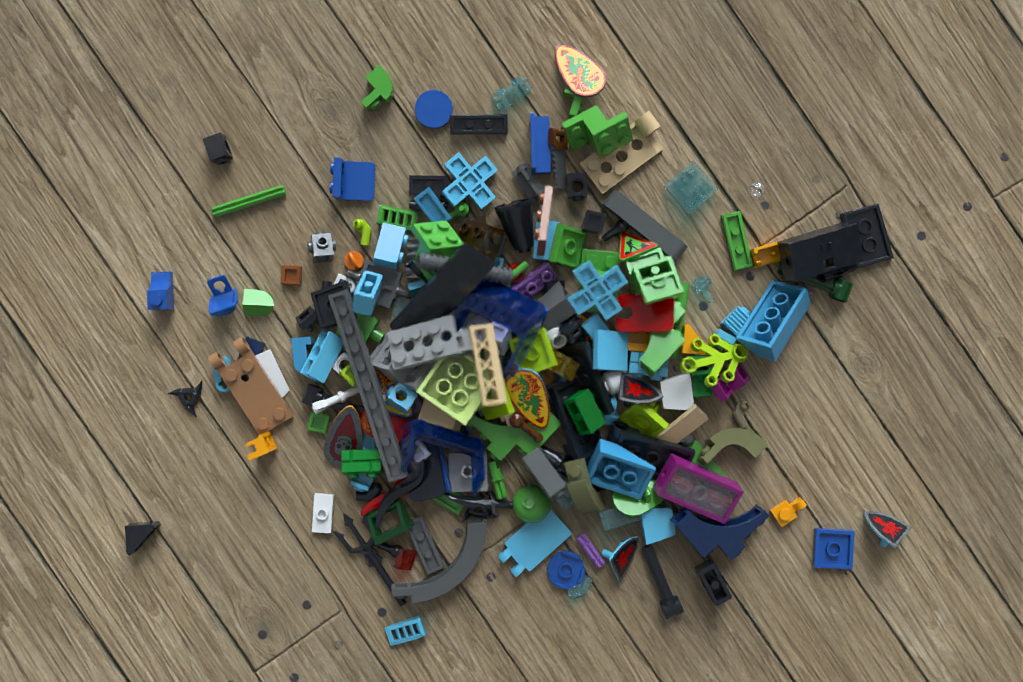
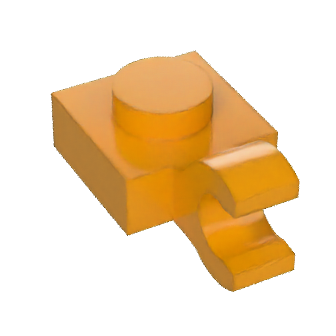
M799 497L790 504L787 500H784L770 509L779 525L783 527L798 517L795 513L796 511L803 509L807 505Z

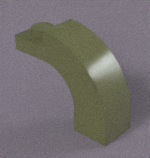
M729 428L716 432L704 440L708 445L699 452L701 456L697 460L702 465L708 464L725 446L739 449L749 460L756 459L768 444L752 431L742 428Z
M585 458L565 462L564 465L569 480L567 484L577 509L582 514L604 510L606 505L602 490H595L593 488Z

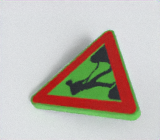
M626 232L621 233L619 261L624 262L658 248V244Z

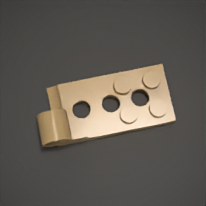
M650 111L643 114L630 125L633 141L637 140L642 144L640 150H634L631 146L633 141H631L626 146H622L601 158L594 152L579 164L601 195L663 150L652 135L661 126ZM624 152L627 158L625 161L620 162L617 160L616 154ZM603 163L610 164L611 171L609 173L601 171Z

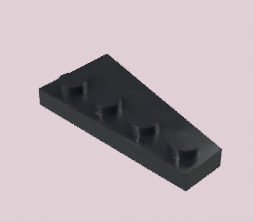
M589 342L566 343L563 347L559 348V353L563 352L567 359L565 360L568 368L572 367L575 372V380L578 385L580 384L584 389L589 388L590 392L594 394L595 402L603 412V415L612 414L615 410L600 371L593 369V353Z

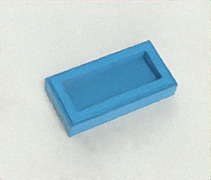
M430 187L413 198L430 222L445 220L448 222L452 219Z

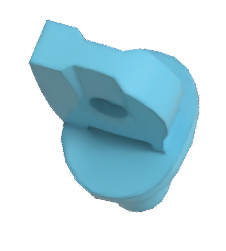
M609 395L615 411L610 415H603L606 422L605 425H611L613 421L620 418V414L616 412L617 400L615 395Z

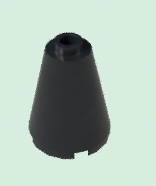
M520 199L511 201V203L506 205L504 203L494 207L514 250H518L519 253L530 251V247L533 246L532 199Z

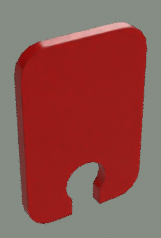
M623 294L617 298L622 309L629 307L633 310V314L629 319L615 318V327L619 332L659 333L669 332L673 329L675 308L673 297L645 305L642 294Z

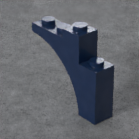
M755 505L746 513L728 519L726 524H723L716 520L700 518L683 507L670 521L703 557L712 553L714 548L718 546L732 560L740 555L741 551L745 548L742 541L748 538L758 526L762 525L769 515L764 509Z

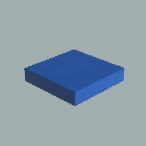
M814 528L812 566L818 568L853 569L855 531Z

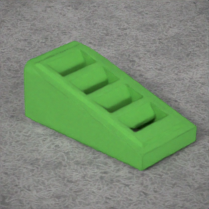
M380 205L377 224H392L411 231L412 225L417 224L419 212ZM385 211H389L387 221H384ZM393 212L396 213L395 223H392ZM404 214L403 224L401 225L399 224L400 216ZM408 215L412 216L410 226H407Z

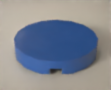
M429 90L421 94L417 99L415 113L422 125L431 129H437L448 124L450 115L453 114V106L448 95L439 90Z
M564 550L557 552L551 557L548 562L547 573L553 585L560 589L568 590L582 582L585 575V566L578 554L573 551Z

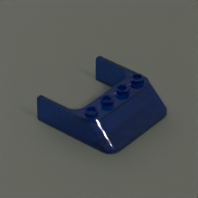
M488 280L481 281L459 304L453 315L457 332L463 326L470 311H473L516 333L519 337V343L504 370V373L513 378L547 317V308L542 303L504 284L494 283L493 281L488 282ZM451 332L444 334L443 341L447 342L451 339Z
M421 419L406 422L402 431L401 472H406L414 457V438L469 455L471 457L472 494L477 495L486 479L484 445L482 441L477 437L449 430Z

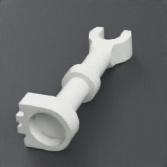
M357 383L355 387L349 390L339 391L333 397L313 403L312 408L315 414L322 412L331 405L338 402L343 403L347 398L358 393L360 394Z

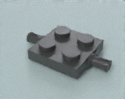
M369 260L365 261L364 267L359 273L351 270L347 271V273L354 275L346 274V277L356 280V286H358L364 271L378 273L383 276L381 293L376 303L390 309L397 295L407 299L409 297L406 294H410V291L400 288L403 272L374 265V262Z

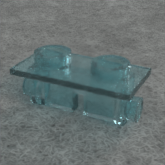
M518 76L510 82L511 85L508 87H501L494 92L495 95L491 98L499 101L496 103L497 107L500 110H505L515 103L512 95L515 94L519 100L529 94L532 87L529 83L525 84L528 79Z

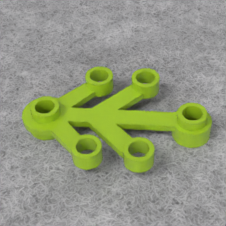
M712 334L707 339L709 345L705 344L700 338L694 339L690 344L691 349L694 351L701 350L710 355V357L698 360L686 357L680 363V370L684 374H691L697 368L714 364L710 374L704 379L707 387H713L717 384V377L725 361L731 360L728 369L721 374V379L723 382L729 383L735 378L734 373L738 364L748 358V349L744 345H731L722 340L717 334ZM719 346L727 352L721 353L712 347Z

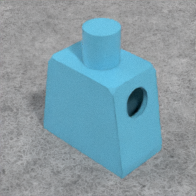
M657 505L650 511L640 515L643 539L646 545L676 535L675 525L670 521L675 514L672 513L670 506Z

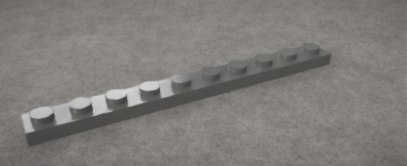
M346 289L328 295L388 482L409 476L357 314L352 311L353 302L349 290Z

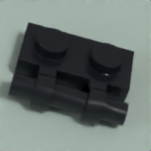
M409 175V195L417 196L430 187L440 200V196H444L441 192L448 187V176ZM409 201V209L422 211L416 201ZM440 201L445 209H448V202Z

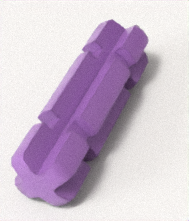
M584 533L580 534L576 538L580 546L582 545L590 560H593L592 562L595 567L600 568L605 564L603 558L599 556L593 544L588 541V537Z

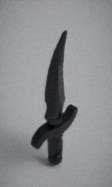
M489 490L486 491L489 499H484L480 496L467 497L445 493V496L460 505L470 508H490V513L495 518L499 516L495 508L513 509L512 502L496 500L495 495Z

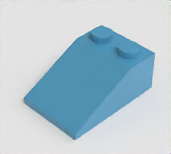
M603 439L599 440L587 465L592 484L641 500L656 470L654 466L620 445Z

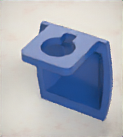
M225 275L208 279L207 284L213 293L208 306L210 315L216 317L229 315L235 310L238 294L236 288L232 289ZM222 281L225 284L223 292L214 287L215 282Z

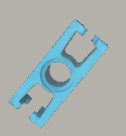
M321 331L300 374L314 382L324 383L344 345L342 338L330 331Z

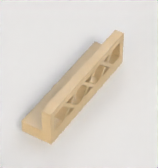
M493 323L469 326L468 330L482 407L503 405L507 403ZM474 331H481L482 342L476 339ZM481 348L484 349L486 363L479 358L478 353ZM485 368L488 370L490 382L486 381L482 376ZM489 387L492 392V401H487L486 391Z

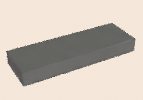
M423 515L413 518L414 525L407 531L428 576L445 568V565Z

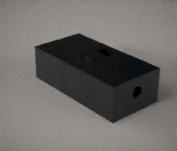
M842 222L777 242L783 278L794 282L864 261L858 223Z

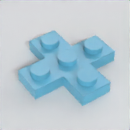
M458 152L443 165L455 179L454 182L441 192L453 207L469 196L481 210L496 197L484 183L498 171L486 155L471 167Z
M590 260L573 270L583 288L569 296L568 301L578 315L593 305L597 306L605 320L622 310V307L612 293L627 284L628 281L617 265L601 276Z

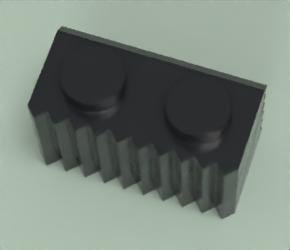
M711 559L695 566L696 573L714 605L718 606L732 598L721 574Z

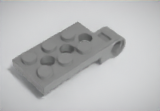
M453 315L387 332L393 370L395 371L449 357L458 358L473 355L469 330L457 333L455 317ZM476 330L474 331L475 337L479 340L478 331ZM447 332H451V339L447 342H444V334ZM428 337H432L433 343L425 347V340ZM414 342V349L407 352V344Z

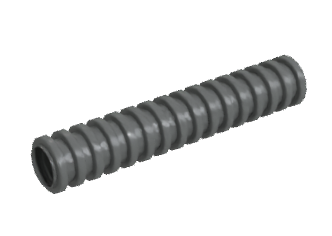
M420 252L417 256L416 267L418 270L423 268L424 271L429 269L430 272L435 270L436 273L448 260V257L444 256L442 258L441 255L436 257L435 254L430 256V253L424 255V252ZM494 266L482 281L488 280V282L493 281L494 283L499 282V284L505 283V285H509L513 279L512 268L506 269V267Z

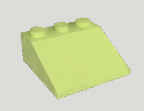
M469 355L438 360L416 391L464 425L468 423L481 404L474 358ZM485 368L482 376L486 381L490 382L488 370ZM489 387L488 390L486 391V395H487L488 392L490 391V389H491L490 387Z

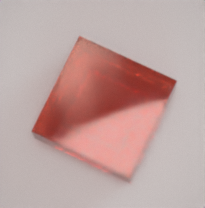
M399 549L393 567L399 570H411L417 552L409 549Z

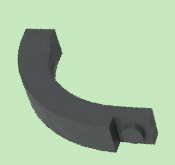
M466 519V533L463 545L456 558L446 569L423 581L391 584L392 596H396L397 599H404L411 595V603L423 602L439 597L461 583L472 571L482 553L487 532L486 519Z

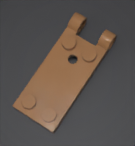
M241 337L233 342L236 350L242 355L241 358L227 365L221 354L215 352L208 359L213 368L218 371L257 433L261 435L293 417V413L256 358L247 341ZM242 375H248L249 380L243 381Z

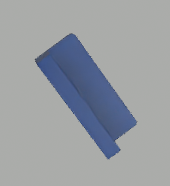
M530 112L532 175L551 174L550 147L548 145L549 116H534V112Z

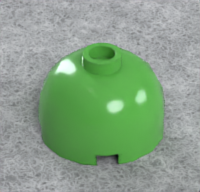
M537 485L523 486L513 497V510L517 517L524 522H541L550 512L551 502L547 500Z

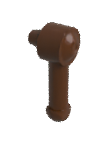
M514 412L509 416V422L513 428H521L536 442L543 440V435L524 422V418L519 412Z

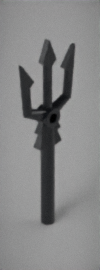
M343 513L345 525L351 528L362 546L351 548L344 539L345 534L332 530L350 554H364L365 560H368V566L375 567L392 593L391 584L394 582L380 562L383 557L378 555V551L372 547L374 544L372 536L366 543L354 526V519ZM366 514L363 516V523L367 524L370 530ZM394 596L400 607L407 603L405 599H397Z

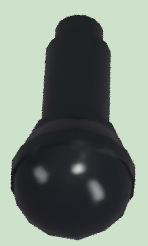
M624 220L617 221L615 227L601 237L603 241L610 240L618 233L626 232L628 230L627 222Z
M385 542L377 545L379 549L389 552L393 558H400L403 554V548L399 545L392 546Z

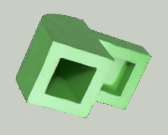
M378 65L365 77L374 89L361 101L368 112L371 109L375 110L378 108L382 99L389 104L394 95V86L390 76Z

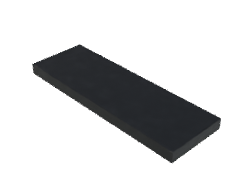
M463 242L390 323V328L398 330L449 316L493 269L495 261Z

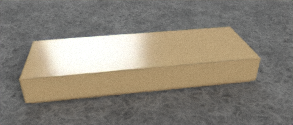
M695 404L654 438L677 444L706 422L708 416Z

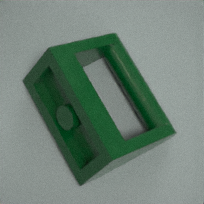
M400 498L388 507L385 514L397 508L401 523L383 532L380 527H375L378 509L367 514L372 539L376 546L409 530L414 525Z

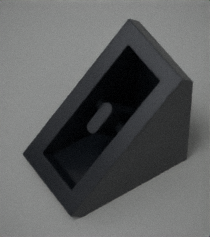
M159 521L126 525V553L130 556L137 552L161 523Z

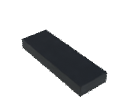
M507 114L450 115V135L508 134Z

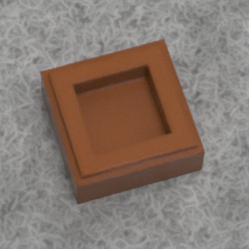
M282 265L281 284L301 286L302 266Z

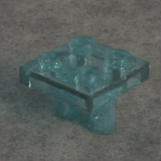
M694 160L664 186L688 215L718 190Z

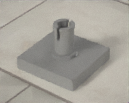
M487 452L449 454V479L452 492L488 491Z

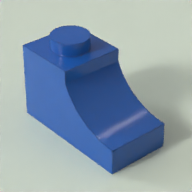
M151 272V284L147 291L148 310H174L173 272Z

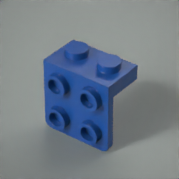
M334 158V163L330 165L333 182H330L329 191L332 197L337 200L372 201L375 192V164L373 162L344 161L342 158Z

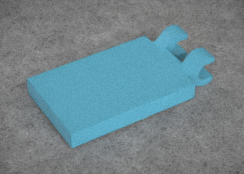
M550 509L547 517L541 522H526L504 542L507 547L498 554V558L504 563L512 556L517 564L511 568V573L517 577L525 568L529 572L563 543L572 532Z

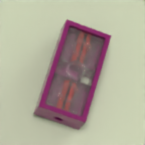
M672 453L653 485L658 496L723 524H726L744 493L737 482Z

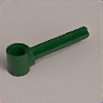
M780 263L777 269V273L783 275L782 266ZM818 276L800 281L829 292L830 298L843 303L847 302L853 286L852 283L841 279L829 280L823 283L819 281Z

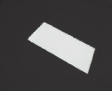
M269 349L256 355V358L283 398L290 390Z

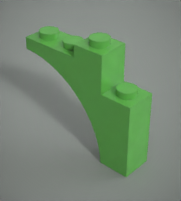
M631 286L630 291L635 294L633 286ZM675 301L674 326L683 318L686 312L684 306L678 301ZM672 329L669 332L649 333L647 350L637 365L652 378L683 346L685 342L683 334L676 329Z
M551 412L548 425L544 429L538 428L529 421H526L529 426L543 435L541 442L534 441L521 428L494 423L479 417L475 413L467 425L472 429L475 426L480 431L478 434L486 442L488 439L491 441L487 445L489 450L487 453L494 460L498 458L501 461L516 444L518 445L517 450L524 456L536 448H540L561 423Z

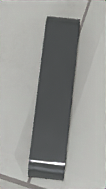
M614 189L602 204L619 220L626 221L628 227L643 239L658 244V248L661 247L663 255L666 257L671 256L673 262L676 263L687 249L685 243L618 190Z

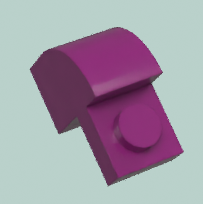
M741 363L738 364L734 373L735 378L731 382H723L720 374L717 377V384L711 387L713 394L721 402L728 399L733 391L746 385L751 378Z

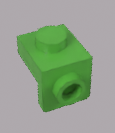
M565 89L563 97L573 99L568 117L571 119L582 113L584 104H581L582 97L575 95L570 89Z

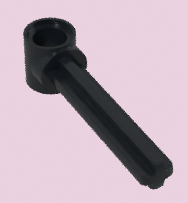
M307 384L301 402L313 406V403L333 396L325 394V390L319 386ZM348 401L338 402L329 406L339 411H342L347 406H353L359 417L364 407Z
M652 545L643 546L641 550L661 595L660 606L666 619L683 613L684 610L678 596L672 594Z

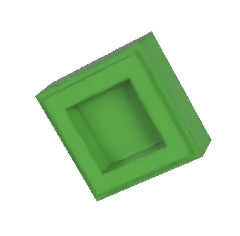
M311 411L307 430L326 434L331 415L315 414L314 411Z

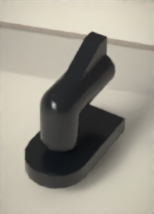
M577 314L570 316L559 328L560 334L565 335L569 344H574L576 341L585 338L584 329L578 327L583 320L577 317Z

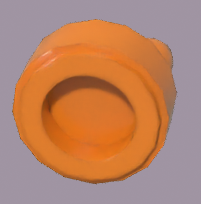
M351 251L345 256L344 262L347 268L356 271L364 265V257L357 251Z

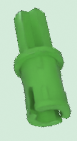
M499 460L487 463L491 476L490 482H493L496 498H506L507 493L503 481L505 477L502 475Z

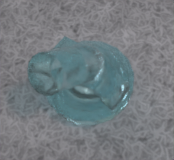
M706 276L697 277L692 283L694 290L697 293L701 292L708 303L714 300V297L707 289L711 286V279Z

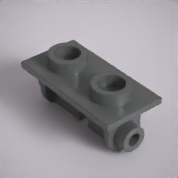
M527 162L519 165L512 172V175L534 204L540 200V193H544L545 188L538 177L532 175L531 167Z

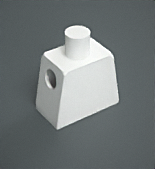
M683 373L658 381V390L664 396L658 400L660 401L661 408L688 410L694 405L690 374Z

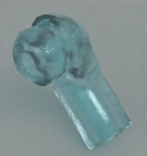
M584 575L582 582L578 586L570 587L567 592L568 596L571 599L585 596L593 579L590 576Z

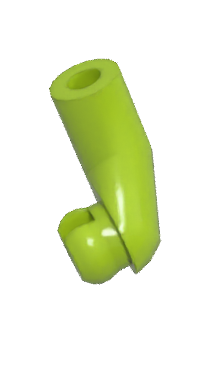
M363 219L354 220L353 227L361 234L360 245L370 246L371 227Z

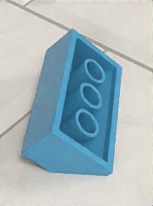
M772 280L736 336V339L758 357L776 362L811 305L808 290Z

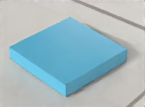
M594 330L593 369L627 371L628 333Z

